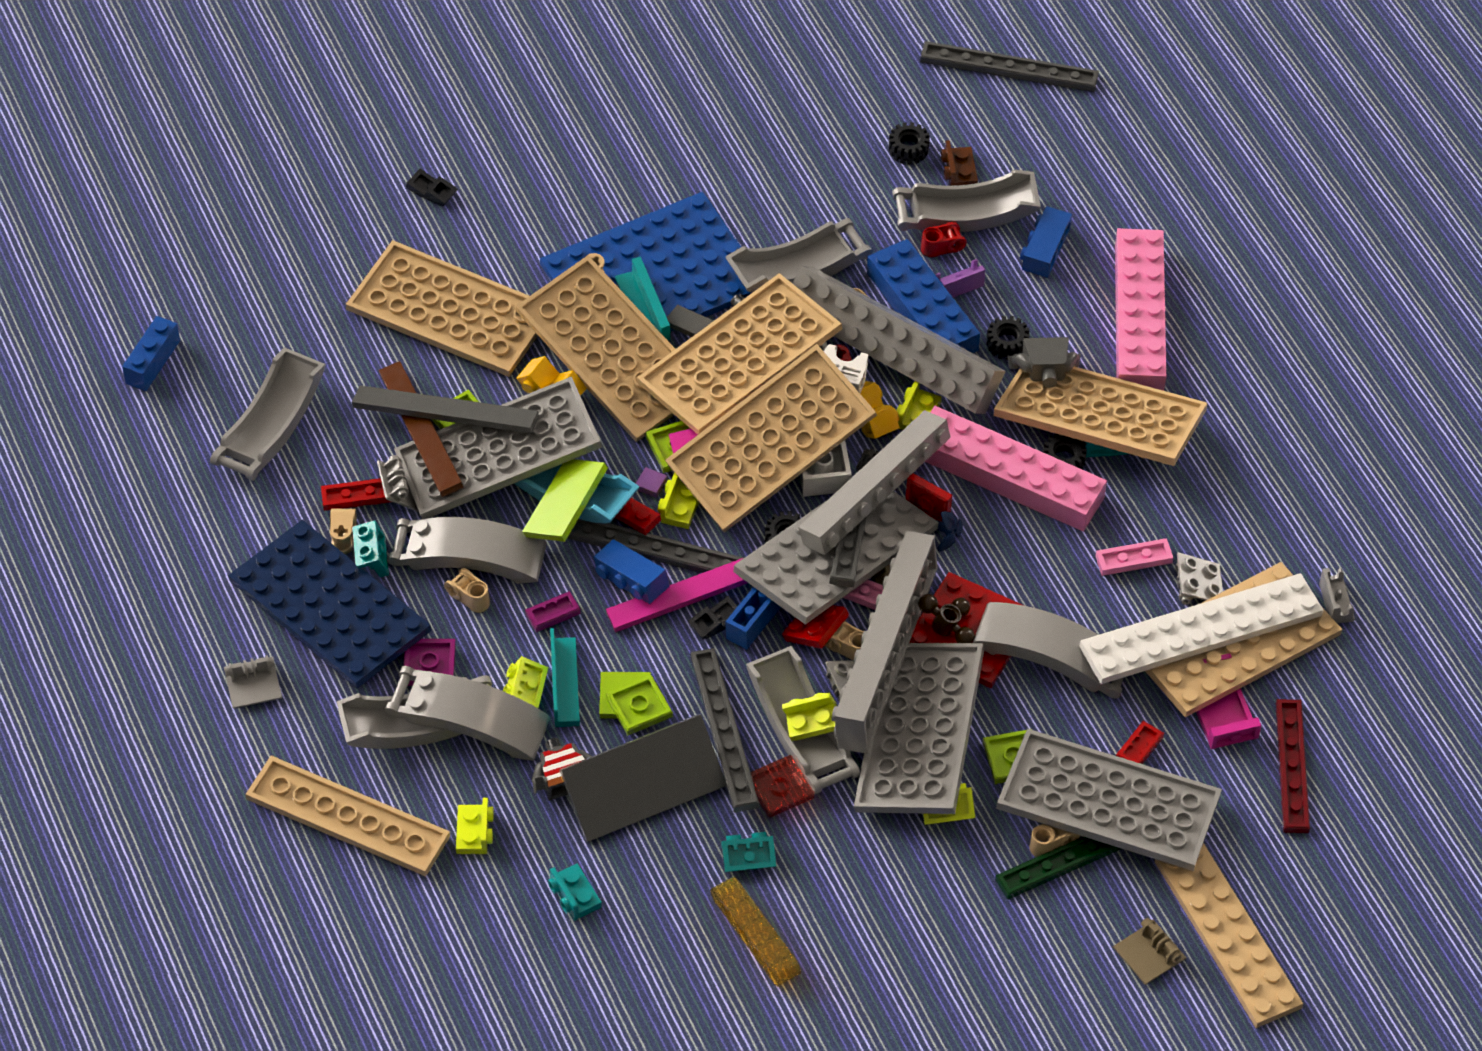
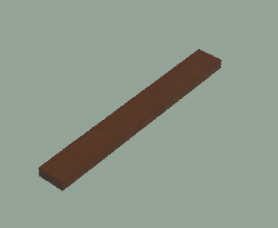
M400 361L378 370L387 389L416 393ZM401 415L441 497L464 488L430 419Z

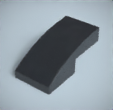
M421 168L406 183V188L413 193L443 206L458 190V188L439 176L435 179Z
M727 596L711 609L706 606L688 620V623L704 640L725 630V621L738 606Z

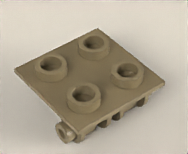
M1145 918L1141 922V929L1113 946L1115 951L1145 985L1187 958L1160 926L1149 918Z

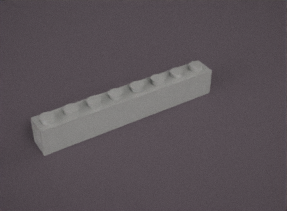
M924 410L798 527L803 545L826 555L951 438L947 420Z

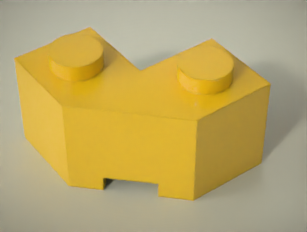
M545 356L532 359L516 378L527 393H532L571 376L580 396L587 389L573 370L559 373Z
M865 381L860 394L875 410L877 416L862 427V432L866 437L876 439L900 428L898 424L899 415L895 408L883 404L881 399L883 394L879 385L876 382Z

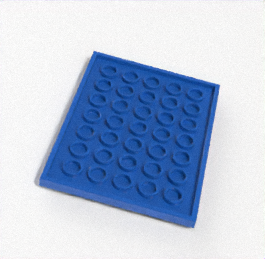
M703 191L540 258V265L552 281L588 254H600L604 258V273L617 285L615 276L632 272V259L641 256L666 317L677 304L707 317L731 307V299L735 295L739 297V294H743L746 298L752 293L746 290L725 256L741 248V245Z

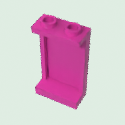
M1230 653L1221 655V660L1232 658ZM1241 689L1196 712L1211 749L1259 738L1261 723L1258 717H1252Z

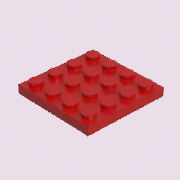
M948 572L934 594L940 609L945 604H951L956 598L967 599L970 603V612L966 616L961 617L958 625L971 628L975 635L986 605L989 602L1022 605L951 572ZM932 613L921 614L910 640V643L957 642L953 631L948 636H940L934 632L932 621L935 615ZM984 651L979 683L992 688L1011 656L1002 654L991 655Z

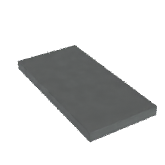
M701 714L559 769L584 839L587 842L726 786Z

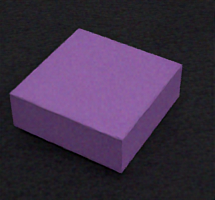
M645 467L635 484L639 486L638 491L657 498L667 481V475Z

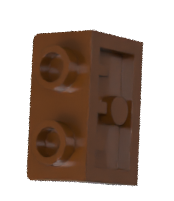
M946 140L945 149H941L942 163H946V166H944L945 180H949L950 186L978 183L972 147L951 148L950 140Z

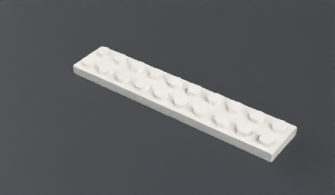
M1300 573L1081 640L1079 647L1099 682L1104 684L1321 617L1324 610Z

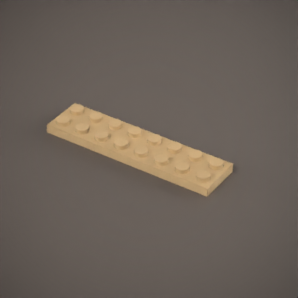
M274 756L269 757L245 794L246 800L423 876L428 874L450 838V831Z
M1203 843L1194 871L1155 859V864L1254 1026L1258 1028L1302 1009L1303 1002L1205 844Z

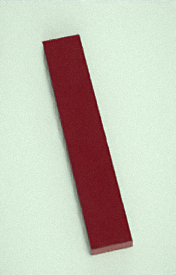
M1276 699L1283 833H1309L1310 821L1302 701Z

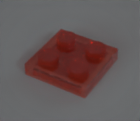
M791 755L750 772L758 801L769 818L814 799V792Z

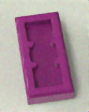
M570 591L525 609V614L535 632L581 614L580 608Z

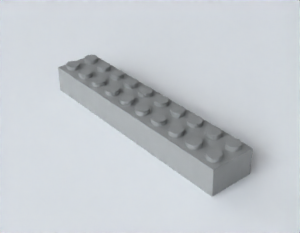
M800 266L793 285L842 323V330L834 335V337L975 414H986L1006 372L1005 370L811 266Z
M906 531L903 540L898 542L897 556L891 560L890 574L884 578L883 592L877 596L876 610L870 614L869 628L862 634V646L860 650L857 649L855 652L854 666L848 670L846 687L841 688L839 705L835 706L832 712V721H835L834 737L837 738L839 749L868 754L921 614L918 601L922 595L929 593L938 569L935 535Z

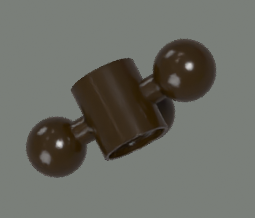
M924 594L920 597L918 601L919 609L923 613L935 615L932 621V628L935 633L940 636H948L953 631L957 643H973L975 638L973 630L969 627H960L958 625L961 617L966 616L970 612V603L967 599L956 598L951 604H945L940 609L934 595Z

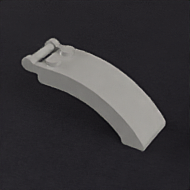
M1012 170L1011 173L1002 177L976 184L942 186L916 183L912 188L897 187L892 191L899 216L897 221L898 229L901 231L909 229L925 230L928 227L944 225L949 222H957L960 226L959 232L984 230L1022 219L1035 213L1041 207L1034 172ZM905 199H910L913 218L908 217Z
M845 218L836 224L832 221L827 222L802 237L780 245L766 248H746V246H743L725 256L746 290L753 293L779 273L792 284L800 266H811L832 276L861 259H867L869 255L873 254V251L869 245H865L858 235L851 219ZM842 232L847 233L856 246V250L850 249L840 235Z
M284 347L272 359L267 376L249 407L239 420L222 436L220 446L211 455L210 463L232 469L244 474L247 479L254 481L258 473L281 450L298 426L320 383L325 370V364ZM227 455V456H229V457H231V458H234V459H237V460H239V461H241V462H244V463H246V464H249L250 466H247V465H245V464H242V463H240V462H237V461H235V460H233V459H230V458H228V457H225V456Z
M437 517L419 520L401 518L397 522L396 528L398 532L393 551L389 553L387 560L390 565H409L413 570L466 568L499 575L514 581L516 584L538 582L547 542L545 539L525 537L522 529L498 522L465 517ZM411 532L407 551L405 554H402L406 535Z
M989 602L986 605L973 643H983L984 651L991 655H1008L1041 664L1065 675L1091 692L1099 690L1107 696L1116 699L1121 695V684L1124 677L1114 680L1112 683L1101 684L1079 647L1081 640L1097 636V633L1074 621L1044 610L1001 602Z
M792 646L746 664L755 691L775 734L814 795L822 792V789L850 777L854 779L860 776L859 767L851 757L850 750L838 748L834 732L791 741L788 733L787 717L782 709V704L789 703L793 699H805L815 695L802 660ZM844 766L846 767L845 769H842V770H840V771H837V772H835V773H833V774H830V775L825 776V777H823V778L817 779V777H819V776H822V775H824V774H827V773H829V772H832V771H834V770H837V769H839V768H841V767H844Z
M402 666L399 673L401 677L391 702H388L385 708L387 714L406 718L412 724L437 727L473 737L508 753L513 758L535 760L550 720L549 715L511 694L473 680ZM409 681H415L405 706H400Z
M487 675L472 679L473 681L492 686L491 679ZM357 693L336 701L346 743L350 746L373 749L405 748L430 744L461 735V733L446 729L412 724L406 718L387 714L385 708L387 703L391 702L393 696H364ZM404 694L400 706H405L409 694Z

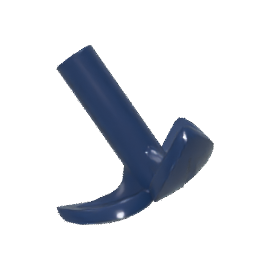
M942 511V522L936 520L939 522L937 530L946 534L937 548L938 551L950 548L955 543V534L960 536L962 532L963 520L959 519L957 522V517L951 512Z

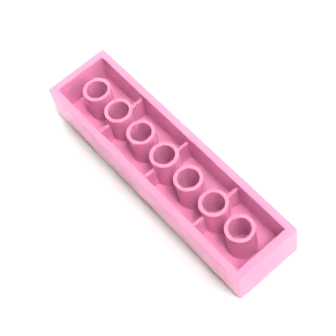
M1117 228L1115 242L1116 378L1164 391L1166 382L1164 230Z
M933 407L930 413L947 420L951 438L925 461L926 463L1084 532L1105 498L1107 480L940 407Z

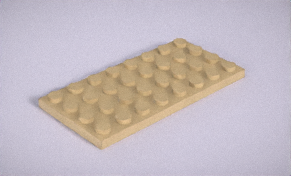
M393 240L346 303V310L508 377L511 376L538 336L515 311L516 305L528 298L529 295Z
M589 255L516 305L515 311L570 371L573 370L579 376L590 393L635 442L645 437L647 431L656 429L674 415L638 384L637 377L674 351L675 348Z
M779 273L638 376L637 381L641 387L695 433L700 434L816 344L821 346L842 330V323Z
M816 344L665 461L725 533L876 417L877 414L825 352Z
M1073 367L1070 372L1065 373L1063 381H1057L1054 387L1048 388L1043 385V381H1032L1029 373H1025L1020 368L995 406L994 416L1175 466L1205 414L1207 402L1078 367Z
M1279 562L1202 603L1293 576V574L1282 562ZM1324 610L1321 617L1161 665L1145 672L1183 716L1187 717L1340 636L1342 628ZM1230 653L1232 656L1230 659L1221 660V655Z

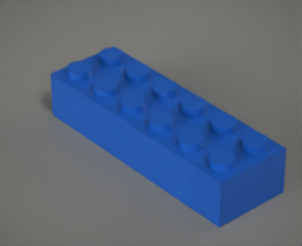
M908 239L867 257V275L895 312L971 353L979 351L980 332Z

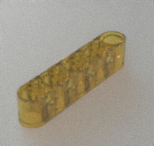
M731 877L710 889L716 905L776 986H780L801 974L800 966L795 957L735 877Z

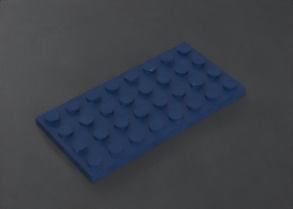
M303 519L228 575L229 581L356 689L432 631L431 625L366 571L358 568L354 561Z

